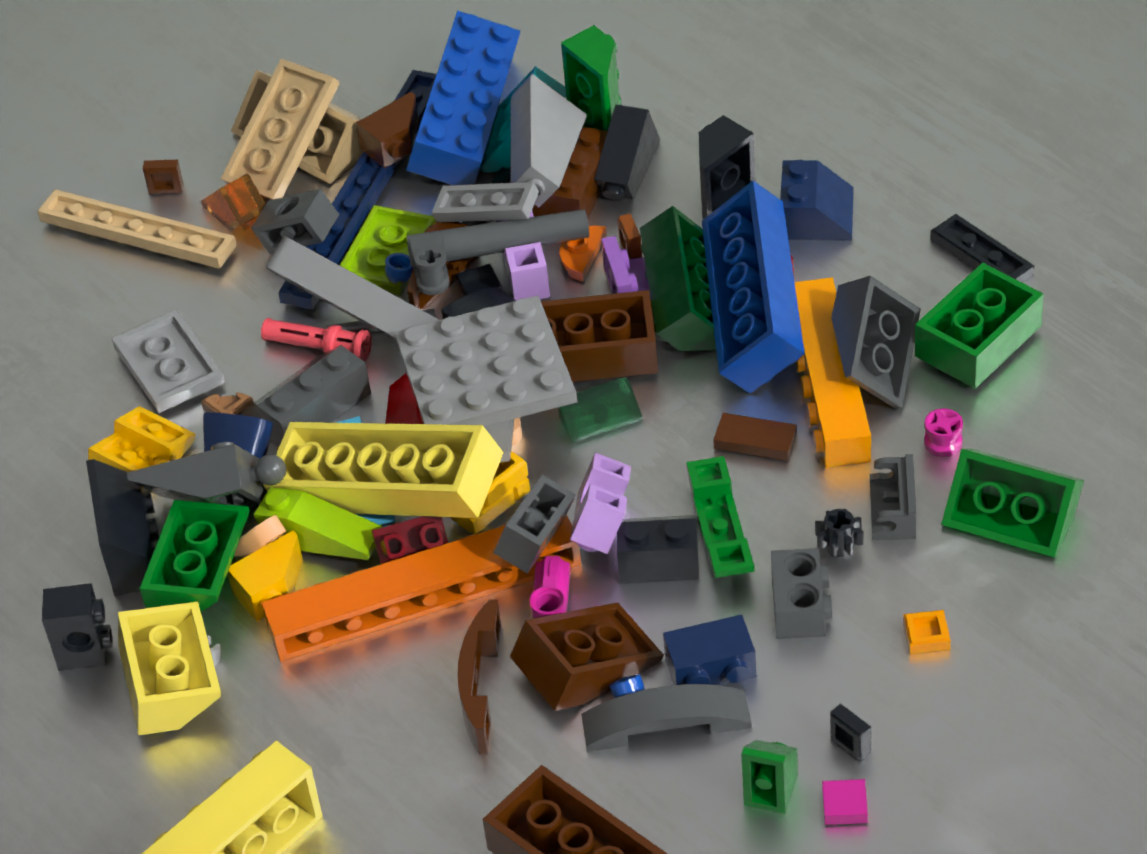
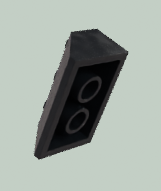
M95 459L87 460L86 464L99 546L114 596L140 591V586L156 548L153 542L158 541L160 537L156 519H149L148 515L155 513L151 492H143L142 487L130 482L127 478L128 472Z

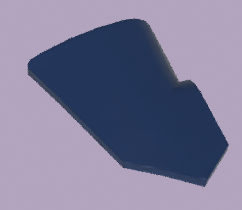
M205 412L203 415L204 452L210 451L211 446L214 444L233 442L260 459L267 455L273 423L251 416Z

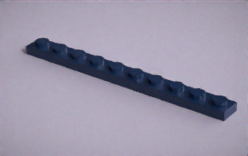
M412 70L395 100L410 92L415 94L419 119L418 132L436 74ZM363 151L332 202V205L339 213L337 220L323 243L309 245L306 248L339 265L401 159L383 168ZM286 280L278 292L280 303L312 310L319 298Z

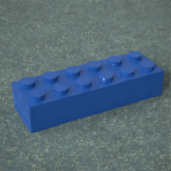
M457 10L414 142L407 171L451 185L475 184L519 39L520 30Z
M751 181L702 220L719 374L750 394L763 384L768 383L775 375L790 364L795 363L805 354L783 201L755 181Z

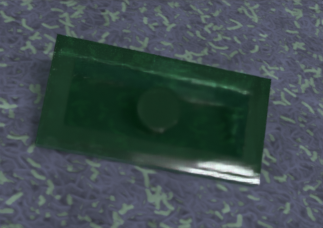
M626 377L577 392V403L558 407L559 418L572 443L643 420L631 384Z

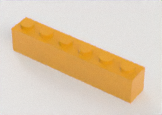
M833 277L795 282L805 354L796 361L797 372L804 371L805 375L801 376V390L803 399L810 398L811 402L807 403L809 426L816 425L817 430H813L815 453H822L825 468L871 462V433L860 388L857 384L845 378L831 319L836 297Z

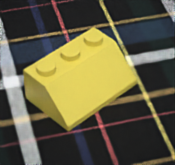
M198 602L118 612V647L138 735L179 730L221 697V690Z

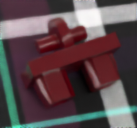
M420 516L371 530L380 564L448 543L442 517Z

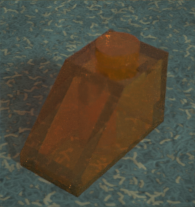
M248 173L200 201L202 206L229 231H233L241 226L244 232L253 226L266 205Z

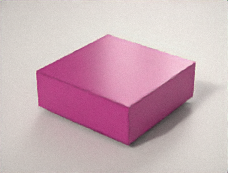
M865 779L822 781L825 825L868 823Z

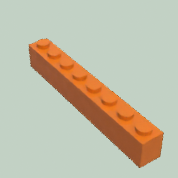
M566 515L564 522L528 574L493 553L506 524L488 531L470 535L441 546L394 559L384 564L356 571L343 577L318 583L314 586L261 602L267 628L280 662L534 581L536 562L543 560L545 556H559L562 560L569 562L571 568L581 566L580 547L576 542L570 540L572 524Z

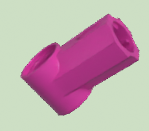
M545 556L543 560L536 562L534 588L529 599L532 619L567 612L571 566L569 562L562 560L559 556Z

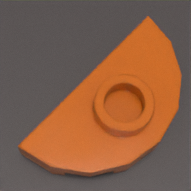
M589 226V238L561 242L559 250L560 264L568 271V275L571 278L584 282L602 246L601 238H606L607 236L606 226Z

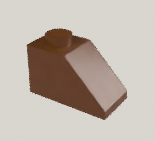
M410 92L356 122L360 149L383 168L390 166L412 152L419 122L414 93Z

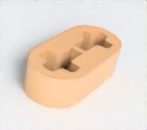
M277 515L266 519L240 538L233 557L235 562L275 541L287 532Z

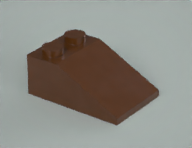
M618 602L525 620L510 654V658L554 711L588 704L610 691L609 685L634 674H639L661 662L664 657L660 649Z

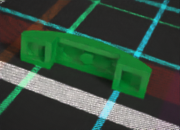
M721 456L686 462L697 521L714 577L719 578L755 572L747 538H744L732 495V482L725 457Z

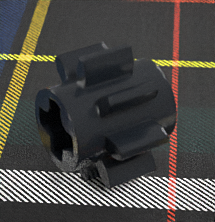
M847 509L826 511L824 521L815 522L817 548H825L831 557L853 555L854 545L859 546L864 543L861 517L854 518Z

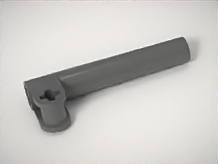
M583 209L529 217L528 219L507 220L407 235L406 239L410 264L414 269L417 288L423 294L437 295L443 293L449 287L450 281L446 262L505 252V248L540 242L542 246L589 238V226L586 211Z

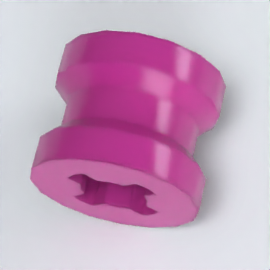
M942 408L931 411L924 421L925 449L930 454L938 457H949L957 454L963 442L961 434L963 430L962 417L951 409Z

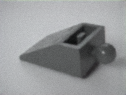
M221 442L212 445L210 451L128 472L127 478L130 482L160 497L181 501L248 506L249 510L258 508L268 492L263 484L276 485L280 483L286 475V465L277 455L268 454L259 459L233 442Z

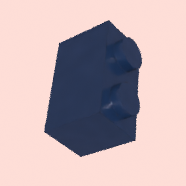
M742 614L663 633L665 660L674 685H724L739 683L746 679L757 677L756 652Z

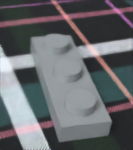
M534 182L442 186L431 214L437 222L528 219L539 190Z

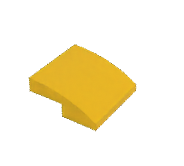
M138 406L114 420V433L88 448V460L95 459L120 470L131 472L182 458L195 441L196 434Z

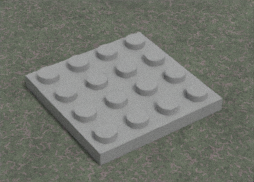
M538 295L395 331L397 346L423 424L487 426L577 403L576 390Z

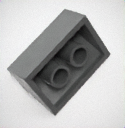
M340 345L318 356L242 410L239 415L257 417L272 422L273 428L270 442L279 447L290 422L331 423L369 396L371 390L366 362Z

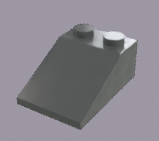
M872 276L840 284L837 287L831 319L845 378L895 409H901L903 407L915 343V324L919 321L921 308Z

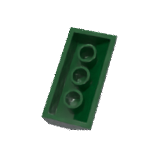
M671 206L640 227L641 251L644 255L646 266L645 277L649 285L650 301L654 316V331L661 341L668 342L679 351L716 350L703 229L674 206Z

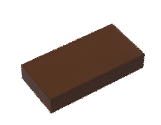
M723 413L713 439L714 449L788 461L797 435V425Z

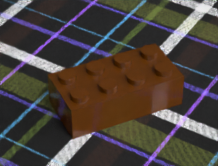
M649 290L541 301L572 382L658 373L656 339Z
M543 765L538 767L482 819L487 849L493 854H668Z

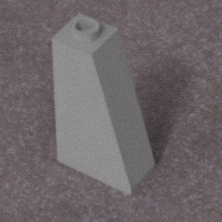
M531 74L511 97V183L534 182L539 190L534 205L540 207L560 187L587 114L535 75Z

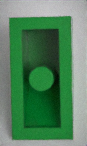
M755 740L743 747L741 753L744 805L785 814L798 776L797 748L789 747L779 742L770 743Z

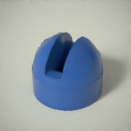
M403 253L389 255L385 260V275L388 280L393 284H397V281L404 284L410 280L413 267H411L409 255Z
M640 673L622 678L609 685L614 698L645 690Z

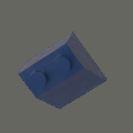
M783 160L780 200L783 201L788 240H852L854 187L818 160Z

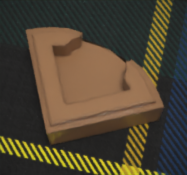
M236 393V396L219 397V394H213L203 399L201 403L205 412L239 415L242 410L254 403L252 397L246 394Z

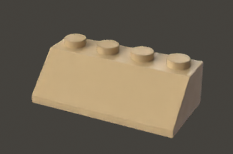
M258 70L255 71L231 129L232 133L242 137L272 74ZM330 103L298 168L327 183H334L355 166L363 153V150L360 149L356 124L362 118Z

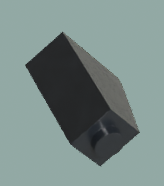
M615 104L594 178L600 193L608 199L622 200V198H635L659 146L660 137L648 109Z

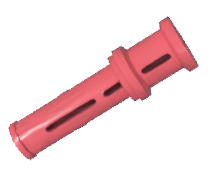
M266 318L261 327V338L264 341L320 349L324 353L342 345L364 362L369 357L372 346L370 331L363 329L359 332L343 330L339 325H332L324 329L272 320L271 318Z

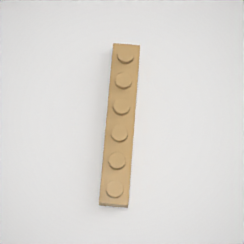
M56 189L37 211L41 222L219 269L237 246L235 236Z

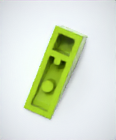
M270 487L253 514L258 524L277 515L287 531L285 534L292 530L296 532L301 551L369 560L376 548L371 530L382 527L305 491Z

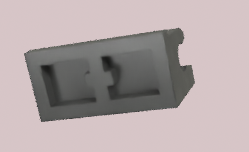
M905 454V457L879 458L874 461V468L880 470L887 468L892 471L889 473L879 472L870 474L872 540L916 539L913 454Z

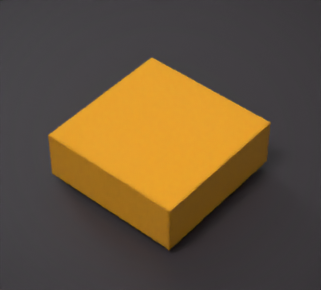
M944 610L903 614V626L910 655L950 650L951 640Z

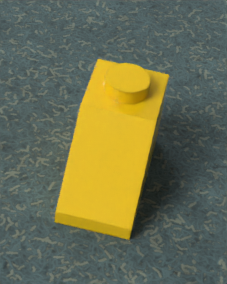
M292 530L230 565L228 577L232 593L256 621L265 617L261 602L294 592L303 562L296 532Z

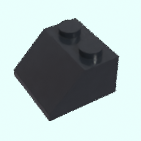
M724 115L705 126L699 132L702 219H705L751 181L756 182L754 133Z
M697 515L623 519L617 531L620 583L699 580Z

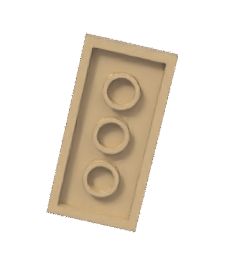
M280 59L221 180L228 185L267 200L282 198L340 82L332 76Z

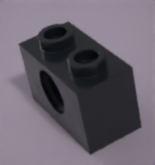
M92 583L43 589L42 622L58 671L106 665L107 649L113 648L112 629L110 624L104 625L103 599H96Z

